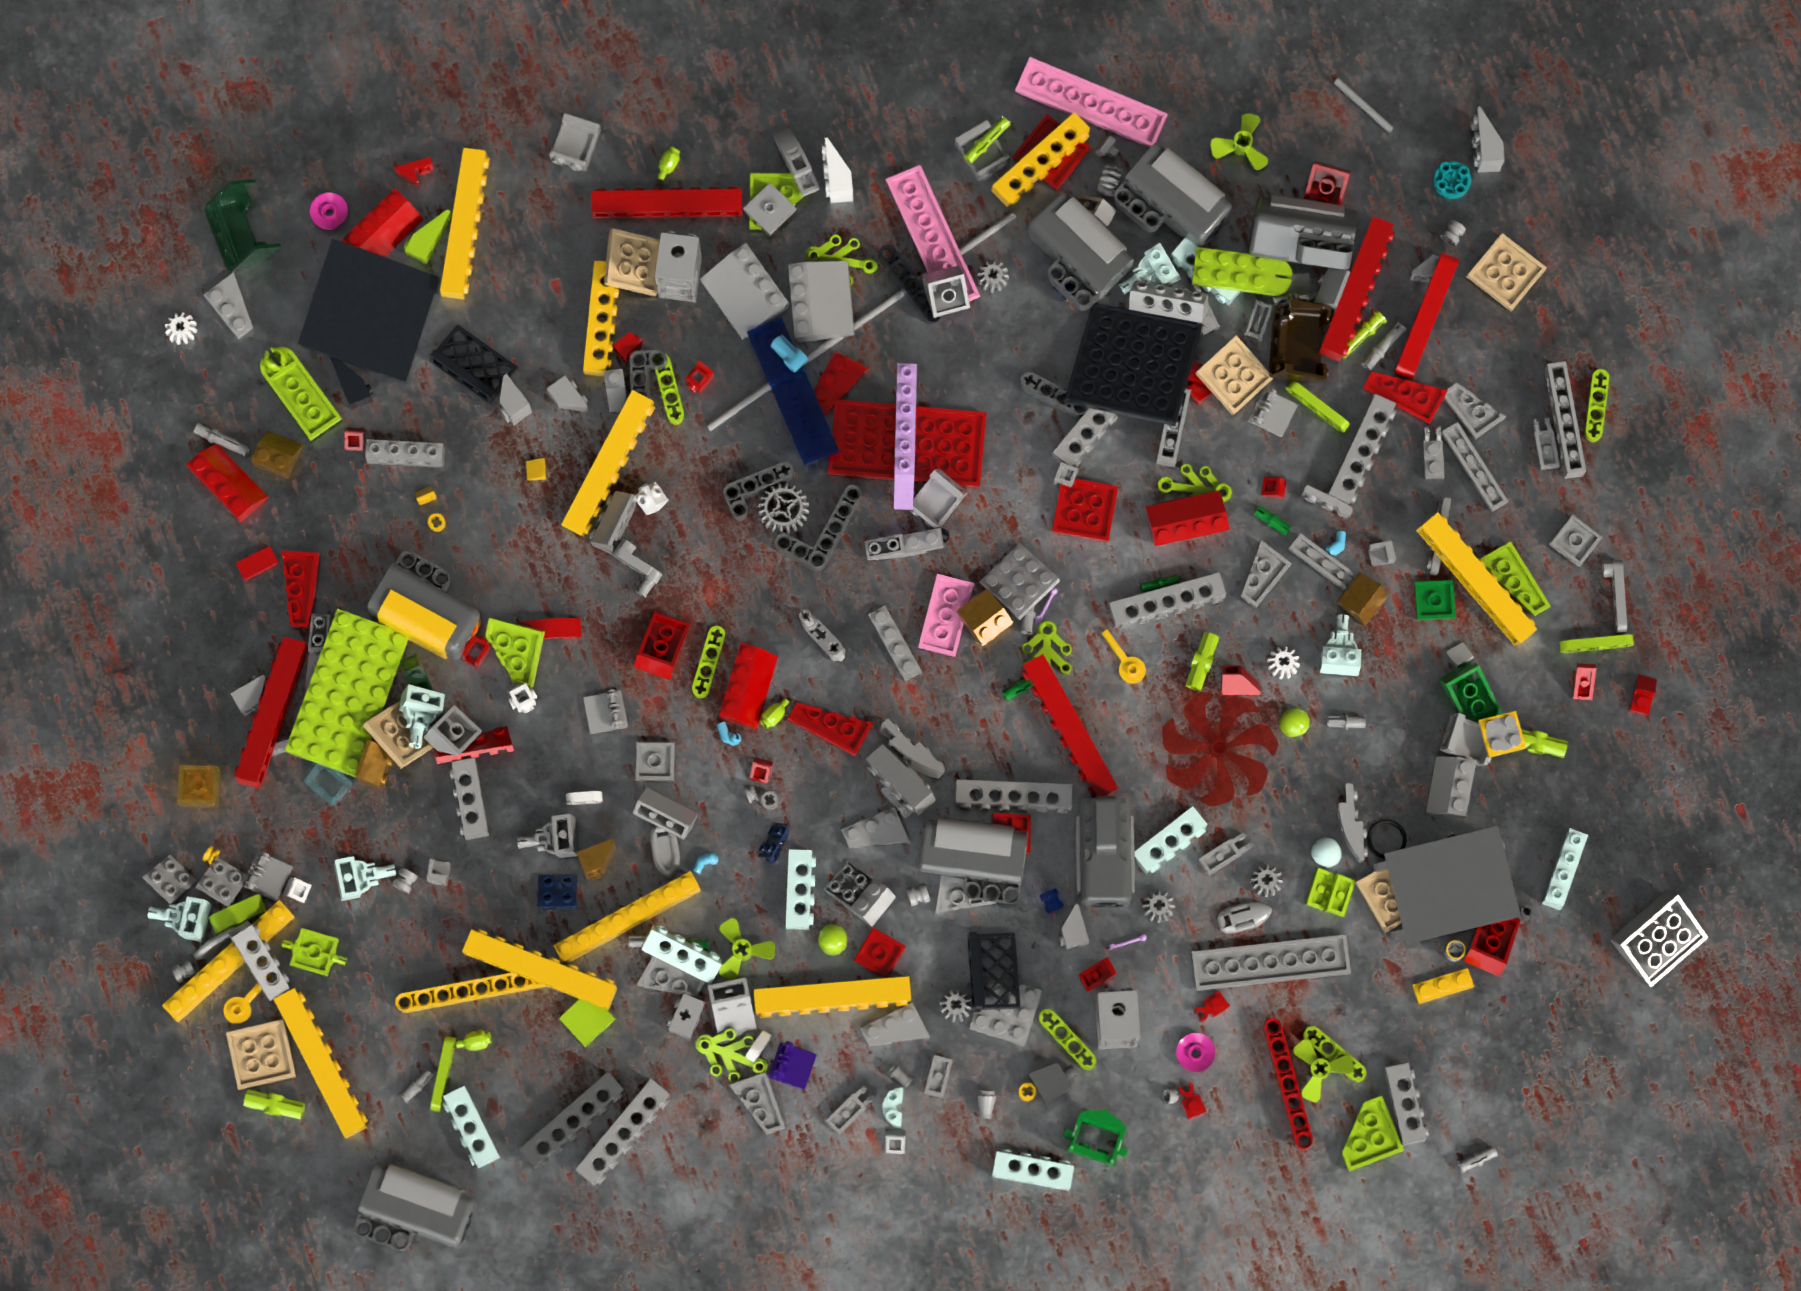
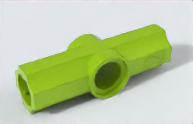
M1203 633L1186 681V687L1201 692L1219 642V637L1213 633Z
M1521 729L1526 749L1529 752L1536 754L1546 753L1564 758L1568 741L1550 737L1544 732H1530Z
M247 1090L243 1105L252 1109L262 1110L267 1114L282 1115L301 1120L305 1109V1103L286 1099L281 1095L265 1094L253 1090Z

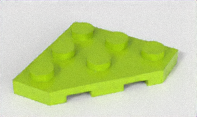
M750 173V201L769 183L793 205L803 198L792 174ZM750 217V230H763Z
M490 617L485 637L492 644L502 665L506 667L512 682L534 687L545 631Z
M1383 1096L1364 1102L1341 1153L1348 1172L1404 1151Z

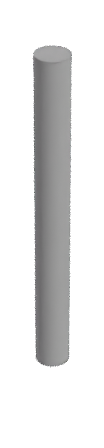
M1339 78L1335 80L1334 84L1388 133L1391 132L1394 127L1342 80Z

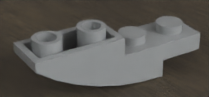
M787 128L772 134L802 197L820 190L812 168L791 129Z
M940 528L864 541L867 560L913 556L944 548L942 530Z
M311 614L306 691L331 627V615Z
M889 719L882 723L879 731L890 741L887 749L902 763L929 777L936 779L942 777L945 768L940 760L933 757L927 746H923L920 742L913 745L911 739L904 736L898 725Z
M1346 783L1344 785V803H1338L1337 805L1338 820L1349 850L1358 863H1363L1364 857L1368 855L1367 846H1364V838H1367V829L1363 827V821H1355V819H1358V808H1354V800H1357V789H1354L1353 783Z

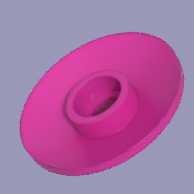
M334 193L319 195L314 199L310 207L312 221L318 227L327 230L341 226L348 214L346 202L341 196ZM328 211H333L331 216L326 215Z
M1200 1033L1186 1035L1177 1046L1176 1055L1178 1062L1184 1069L1191 1072H1201L1208 1069L1215 1059L1213 1042L1207 1036ZM1193 1050H1197L1199 1052L1198 1057H1194L1192 1055Z

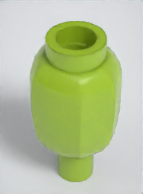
M670 147L669 150L664 151L658 164L660 172L657 178L661 181H664L667 174L674 171L679 162L680 151L676 148Z
M784 698L780 703L770 705L761 715L762 719L759 721L761 725L766 729L774 727L783 718L785 708L790 704L789 701Z
M476 1030L467 1033L463 1040L455 1041L457 1049L465 1047L467 1050L475 1051L485 1049L488 1044L492 1043V1037L490 1032Z

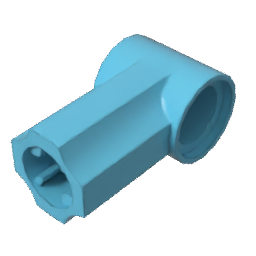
M783 335L775 338L770 345L793 373L808 361L807 356L799 348H795Z

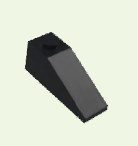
M331 358L350 408L354 409L372 402L370 396L373 395L370 384L366 385L364 379L343 361Z

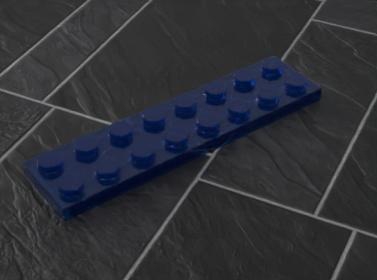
M782 317L748 331V337L804 467L839 453V448L803 366L793 373L770 346L773 340L781 335L793 345Z

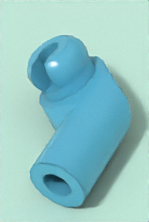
M1337 531L1336 541L1331 545H1327L1325 552L1332 556L1342 552L1345 548L1346 532Z
M726 722L717 724L723 742L732 746L740 743L741 735L729 732Z
M714 852L699 855L691 871L700 875L704 865L709 863L717 864L718 856Z

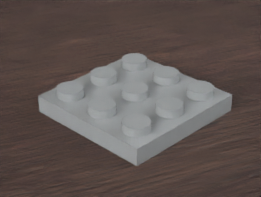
M1019 543L979 583L984 589L987 588L998 602L1020 620L1060 582V579Z
M989 974L984 979V983L989 988L996 982ZM1005 978L1001 980L1008 987L1014 983V981ZM999 983L992 989L1000 997L1006 991ZM1019 983L1020 1009L981 1010V1012H974L969 1029L1025 1047L1042 990ZM1008 992L1003 1000L1008 1004H1015V997ZM989 993L985 997V1005L994 1004L998 999Z

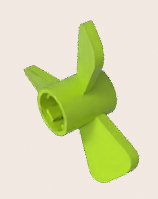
M1244 114L1241 118V131L1236 133L1234 140L1213 138L1210 143L1212 156L1215 159H1219L1234 151L1238 155H1246L1255 170L1265 167L1268 164V158L1251 147L1253 142L1251 134L1260 123V117L1254 114ZM1241 139H1243V140L1246 141V142H1245V146H1246V147L1240 145V143H1241V141H1242Z
M731 918L721 924L720 932L733 944V956L719 969V974L728 981L736 980L741 962L749 960L752 955L768 960L775 957L774 942L767 941L751 945L747 940L741 938L736 919ZM746 945L747 948L745 949V955H743L742 952L737 953L736 950H738L740 946Z
M1307 1039L1302 1040L1294 1047V1055L1311 1066L1310 1074L1312 1078L1301 1093L1302 1097L1311 1102H1318L1320 1100L1321 1082L1327 1078L1330 1072L1351 1074L1354 1071L1353 1060L1349 1055H1344L1328 1063L1325 1059H1318L1311 1042ZM1318 1063L1320 1065L1323 1064V1066L1325 1067L1324 1070L1326 1072L1324 1074H1322V1072H1319L1317 1074L1314 1071L1317 1069L1316 1065H1318Z

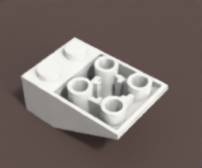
M825 138V144H822L824 178L828 179L825 180L826 197H830L831 203L853 201L851 171L830 140Z

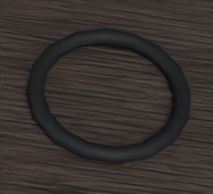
M1390 819L1374 823L1367 835L1370 850L1376 856L1384 859L1385 855L1375 850L1371 843V835L1377 826L1389 823L1400 829L1403 835V843L1399 850L1405 849L1407 843V835L1404 828L1399 823Z

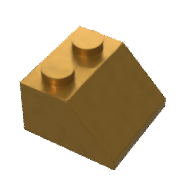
M267 431L257 444L251 462L255 467L289 479L303 444Z
M987 588L956 610L975 641L983 646L1013 624L1005 609Z
M367 739L355 777L359 783L381 789L382 785L387 783L389 777L387 771L389 767L393 766L394 760L379 744Z
M613 838L577 852L587 880H597L606 872L616 850Z

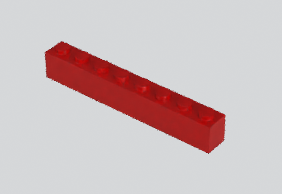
M734 186L727 189H720L719 187H709L708 189L691 187L690 190H682L680 187L663 190V188L657 187L652 188V190L616 188L614 191H607V189L598 188L595 191H591L592 218L743 216L742 189Z
M1374 216L1372 217L1319 354L1339 362L1342 356H1347L1350 346H1347L1348 340L1353 341L1356 330L1353 329L1355 323H1360L1363 313H1360L1361 307L1366 308L1369 297L1366 295L1368 290H1373L1376 282L1373 280L1375 274L1379 275L1382 264L1379 262L1381 257L1385 259L1389 249L1386 247L1388 241L1392 242L1395 232L1392 231L1394 224Z
M283 637L282 642H279L277 646L278 654L276 660H273L271 663L270 677L266 678L264 694L259 698V709L253 715L252 729L247 732L246 746L242 748L240 763L236 765L234 770V776L238 784L258 789L262 786L308 652V646L304 641Z
M1044 654L1023 664L1022 676L1025 681H1030L1032 694L1035 698L1039 697L1042 703L1040 704L1041 710L1045 715L1048 713L1054 732L1058 731L1061 736L1058 739L1062 747H1067L1070 752L1068 757L1073 765L1076 764L1080 771L1077 773L1082 782L1086 781L1089 786L1087 791L1090 797L1107 796L1118 790L1116 782Z

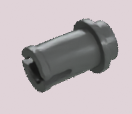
M1529 905L1519 908L1521 917H1518V919L1523 922L1529 921L1533 915V908Z

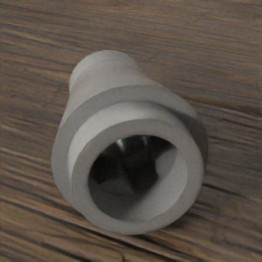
M979 1090L977 1099L980 1118L991 1119L996 1100L995 1091Z

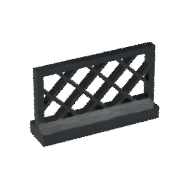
M458 324L439 347L430 354V362L490 405L502 388L501 378L505 374H500L499 366L507 365L511 368L509 373H506L509 378L518 370V366ZM459 331L465 336V341L454 342L455 334ZM469 344L480 346V352L470 353ZM466 345L467 353L456 354L455 346ZM453 346L454 355H445L441 352L444 347ZM484 355H493L496 362L485 363ZM481 356L482 364L471 365L470 357ZM468 357L469 365H459L457 358ZM496 366L497 375L487 376L486 367ZM483 368L484 376L476 377L473 375L472 369ZM498 379L499 385L493 389L488 385L487 380Z
M969 932L967 941L972 1011L1020 1009L1015 933L977 934V932ZM1003 938H1011V946L1007 950L999 944ZM981 939H989L993 945L986 950L981 946ZM995 946L1004 952L998 960L989 953ZM1005 955L1012 959L1013 964L1009 968L1000 962ZM986 956L995 962L989 969L982 964V960ZM996 965H999L1005 971L1000 978L991 972ZM1007 973L1014 978V983L1010 987L1001 981ZM988 974L996 980L990 988L983 980ZM998 983L1006 989L1001 997L992 990ZM1008 992L1015 997V1004H1008L1003 1000ZM989 993L998 999L994 1004L985 1005V997Z

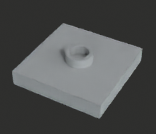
M771 183L743 208V211L769 235L777 230L797 210Z
M1572 514L1549 545L1580 567L1603 537Z
M636 742L635 781H674L675 742Z

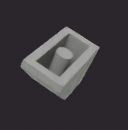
M1078 194L1076 199L1104 226H1108L1116 210L1103 198Z
M1441 253L1430 256L1411 273L1410 280L1430 282Z
M623 369L604 371L610 413L621 412L627 401Z
M1079 904L1073 907L1061 929V934L1058 935L1061 946L1065 945L1066 950L1089 944Z

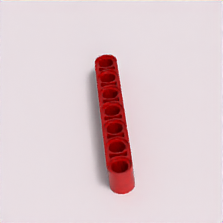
M1441 252L1394 373L1412 380L1460 258Z
M1270 1018L1263 1026V1033L1294 1145L1298 1150L1305 1151L1312 1145L1313 1136L1282 1024L1278 1019ZM1274 1023L1277 1026V1031L1270 1032L1267 1029V1025ZM1274 1042H1280L1283 1046V1049L1281 1051H1275L1272 1047V1044ZM1285 1061L1288 1064V1068L1280 1070L1278 1062ZM1286 1079L1291 1080L1293 1088L1286 1089L1283 1086V1081ZM1291 1098L1296 1099L1298 1107L1291 1108L1288 1105V1100ZM1296 1117L1301 1118L1303 1126L1296 1127L1293 1119ZM1299 1137H1307L1309 1140L1308 1145H1300Z

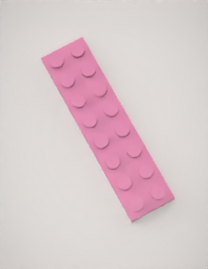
M1031 57L1015 89V92L1069 115L1075 112L1086 122L1149 148L1156 143L1168 116L1165 112Z
M916 166L887 178L886 183L927 273L959 266L964 273L969 301L979 298L980 294L921 166Z

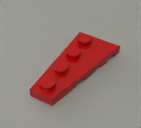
M835 351L799 417L817 426L833 409L835 399L841 400L868 371V368Z
M1373 371L1363 389L1374 395L1377 394L1396 403L1395 406L1429 424L1448 392L1445 389Z
M281 551L286 580L285 588L288 596L287 604L290 626L292 628L310 629L320 554L318 552Z
M798 702L787 720L853 756H856L874 723L861 721L851 716H842L832 711H823L821 708Z
M507 726L497 727L484 733L481 732L459 756L440 752L433 748L437 764L462 760L464 756L476 758L481 753L486 752L494 755L499 753L498 750L507 749V752L514 751Z

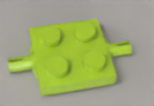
M301 928L299 937L295 942L284 939L282 947L292 950L293 956L290 966L328 977L334 962L346 965L345 961H347V957L337 955L338 938Z

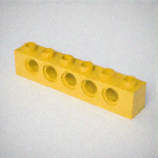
M1074 112L993 184L992 192L1006 207L1010 204H1016L1023 192H1029L1034 187L1033 183L1038 179L1042 180L1048 174L1047 171L1051 167H1057L1062 162L1061 158L1065 155L1069 156L1076 149L1075 146L1079 142L1082 144L1089 138L1090 127ZM1071 133L1074 135V138L1067 139L1065 135ZM1059 146L1061 150L1054 152L1051 150V147ZM1039 158H1045L1047 162L1045 164H1040L1037 160ZM1030 170L1033 172V175L1026 176L1023 172ZM1016 182L1020 186L1014 189L1010 187V184Z
M594 260L583 366L584 375L604 376V371L611 370L612 366L609 352L613 353L614 342L611 341V334H615V323H612L613 316L617 315V305H614L615 298L619 296V288L601 284L605 278L606 261ZM603 297L609 298V302L606 304H602L599 301ZM601 315L608 317L604 322H599L597 319ZM600 333L606 335L603 340H597L596 336ZM596 352L604 353L603 357L599 359L595 358L594 354Z

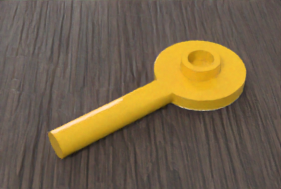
M1107 629L1101 634L1121 660L1119 666L1121 679L1129 684L1140 682L1146 673L1143 661L1137 657H1127Z
M270 973L266 975V979L273 977ZM258 983L244 998L233 997L226 1002L224 1016L229 1022L242 1024L249 1019L251 1015L249 1003L262 990Z

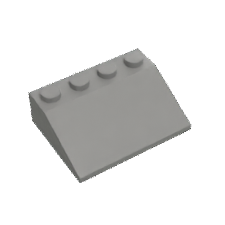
M746 243L731 252L700 279L742 340L789 309V302Z
M848 261L788 264L795 339L801 343L855 335Z
M1666 890L1610 940L1649 987H1652L1708 937L1679 895Z

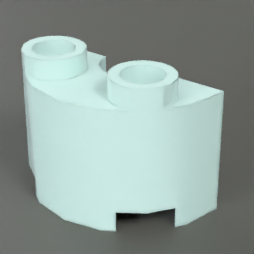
M903 1087L889 1091L884 1098L882 1106L883 1116L887 1122L893 1127L900 1129L902 1113L896 1107L902 1104Z

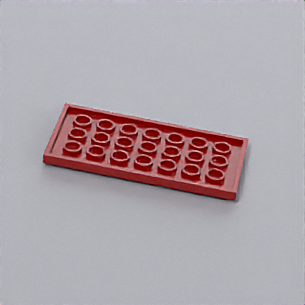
M835 399L828 474L886 480L895 479L896 404ZM916 406L914 482L927 483L931 473L939 468L960 486L980 488L986 412Z

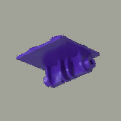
M786 1041L785 1044L780 1042L768 1078L805 1090L817 1054L793 1047V1043L790 1041Z

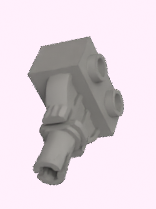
M571 814L552 816V821L544 825L543 828H536L537 833L534 835L517 837L519 849L537 846L538 851H547L559 858L578 856L576 818Z

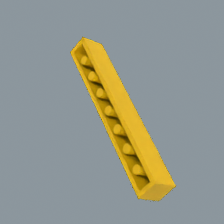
M463 148L440 288L442 297L464 299L465 294L469 292L467 279L472 274L470 260L475 256L473 242L478 237L476 223L480 222L481 211H479V205L483 204L484 193L481 192L482 186H486L487 175H484L485 168H489L490 157H487L485 150Z
M634 390L631 391L561 524L563 527L582 537L590 533L593 527L591 522L594 517L597 518L602 510L600 507L603 500L606 501L611 492L609 490L611 484L617 482L620 475L618 473L620 467L626 465L629 458L627 457L629 450H633L636 446L638 433L643 432L647 416H651L655 409V406H653L655 402Z
M1437 512L1416 529L1515 647L1537 630L1534 621L1522 612V607L1510 598L1509 592L1499 585L1495 575L1487 571L1484 562L1476 558L1472 553V548L1460 539V534L1448 525V521L1443 515Z
M689 871L553 946L563 965H566L701 891L692 872Z
M278 900L253 924H256L261 932L258 935L261 941L265 940L268 942L295 917ZM250 940L247 943V947H252L255 944V940ZM234 943L229 944L162 1005L177 1022L182 1020L245 963Z
M483 930L470 931L462 951L465 955L609 1010L617 991L614 981L604 978L602 981L596 978V974L585 971L584 974L579 972L576 966L567 964V966L561 965L558 959L549 957V959L543 958L541 953L535 950H531V952L525 951L523 946L513 943V945L505 943L506 940L501 937L495 936L491 938Z
M907 976L754 989L755 1013L760 1015V1018L772 1017L771 1014L779 1013V1016H790L791 1012H799L800 1015L810 1014L812 1010H818V1013L830 1012V1009L838 1008V1011H848L849 1007H857L858 1010L869 1009L871 1005H876L877 1008H886L888 1004L896 1003V1006L908 1005L907 1002H911L910 979Z
M293 988L274 998L343 1136L347 1139L366 1129L365 1123L368 1120L363 1111L359 1113L356 1107L359 1102L354 1094L350 1095L347 1089L350 1085L346 1077L341 1078L338 1072L341 1070V1067L337 1060H332L330 1054L333 1052L329 1044H324L321 1037L324 1034L319 1025L315 1027L312 1021L315 1017L311 1009H306L303 1004L306 1002V999L302 992H297Z

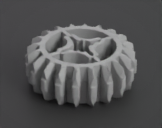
M779 483L776 490L774 486L770 487L771 493L767 490L764 491L766 497H760L763 503L758 504V508L762 509L758 511V514L763 516L761 518L762 523L767 522L766 528L772 526V532H775L778 528L779 534L783 533V529H786V533L790 534V528L796 532V525L803 527V523L800 520L807 521L805 515L809 514V510L806 509L809 506V502H804L807 499L806 495L800 496L802 494L801 489L795 492V485L789 489L788 483L785 484V488H781ZM781 495L790 496L795 500H784ZM775 498L777 506L772 509V512L768 513V506ZM780 503L782 506H787V514L783 510L780 511ZM799 504V513L793 519L790 512ZM783 517L787 522H778L773 518Z

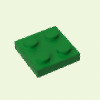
M1453 580L1414 583L1417 621L1456 618Z

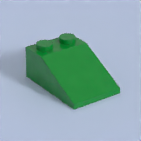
M1470 660L1439 678L1457 713L1466 715V719L1478 723L1481 719L1503 714L1480 666L1474 661Z

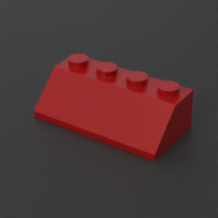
M395 188L341 241L386 257L424 219Z
M218 444L199 452L186 464L193 475L240 523L269 498Z
M1220 490L1145 506L1151 540L1155 546L1230 530Z
M740 643L719 714L721 720L757 730L778 656L762 648Z

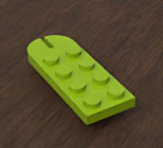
M1196 247L1192 285L1272 296L1281 295L1290 287L1292 269L1286 261L1253 257L1245 253Z
M285 347L270 348L280 363L279 366L270 357L268 351H265L260 363L261 372L310 441L342 420L290 349Z

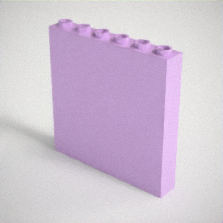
M897 363L894 509L913 510L917 364Z

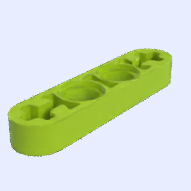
M665 354L668 358L665 370L670 369V371L655 369L667 419L671 424L678 425L684 420V411L669 356ZM662 355L655 356V364L659 362L660 358L663 359ZM665 375L670 376L672 379L668 385L661 382V378ZM673 393L677 398L674 402H668L665 398L666 395ZM674 406L676 407L677 414H681L677 420L674 417H670L673 415L672 407Z
M1604 369L1596 370L1591 377L1584 431L1585 438L1590 442L1598 441L1603 433L1609 386V374ZM1599 374L1602 375V378H1605L1601 382V387H1597L1599 380L1595 378ZM1593 393H1602L1603 400L1596 401L1593 398ZM1598 410L1601 413V417L1593 419L1591 411ZM1593 424H1597L1595 432L1598 434L1595 437H1592V434L1589 433L1593 428Z
M1294 380L1287 385L1286 390L1335 429L1342 433L1348 429L1350 424L1345 418Z
M720 626L710 628L695 675L692 692L699 699L708 696L726 635L724 629ZM716 631H720V635H722L716 641V644H720L719 647L715 644H708L709 641L713 643L714 636L712 633H716ZM714 648L717 651V655L714 658L707 657L706 651L708 649ZM708 666L711 668L712 672L709 676L701 674L703 667ZM698 678L706 680L704 682V689L706 691H702L701 694H698L696 687L701 685V680H698Z
M1631 634L1565 640L1559 642L1560 653L1624 648L1633 646L1634 640Z
M1042 1010L1039 1014V1022L1083 1070H1091L1096 1064L1095 1055L1053 1010ZM1043 1014H1051V1020L1053 1021V1023H1055L1056 1020L1059 1023L1056 1024L1052 1030H1050L1049 1027H1051L1052 1024L1049 1021L1043 1022ZM1058 1027H1063L1066 1030V1035L1063 1038H1059L1055 1034V1030ZM1075 1041L1079 1044L1080 1048L1077 1052L1069 1050L1068 1045L1070 1042ZM1084 1049L1086 1052L1083 1055L1086 1058H1092V1065H1083L1084 1059L1081 1056L1077 1059L1075 1056Z
M1310 1026L1305 1029L1303 1039L1309 1040L1314 1050L1329 1062L1336 1060L1340 1055H1349L1353 1060L1354 1069L1362 1070L1360 1073L1362 1077L1357 1076L1355 1078L1353 1076L1354 1071L1351 1074L1344 1075L1353 1082L1364 1080L1367 1071L1361 1063L1319 1028ZM1308 1031H1315V1036L1319 1040L1321 1036L1324 1038V1040L1320 1042L1318 1047L1315 1045L1318 1041H1316L1314 1038H1312L1311 1040L1308 1039ZM1327 1042L1332 1045L1333 1050L1331 1053L1322 1051L1324 1043Z
M446 1036L431 1101V1111L441 1112L443 1106V1096H445L456 1044L455 1037Z

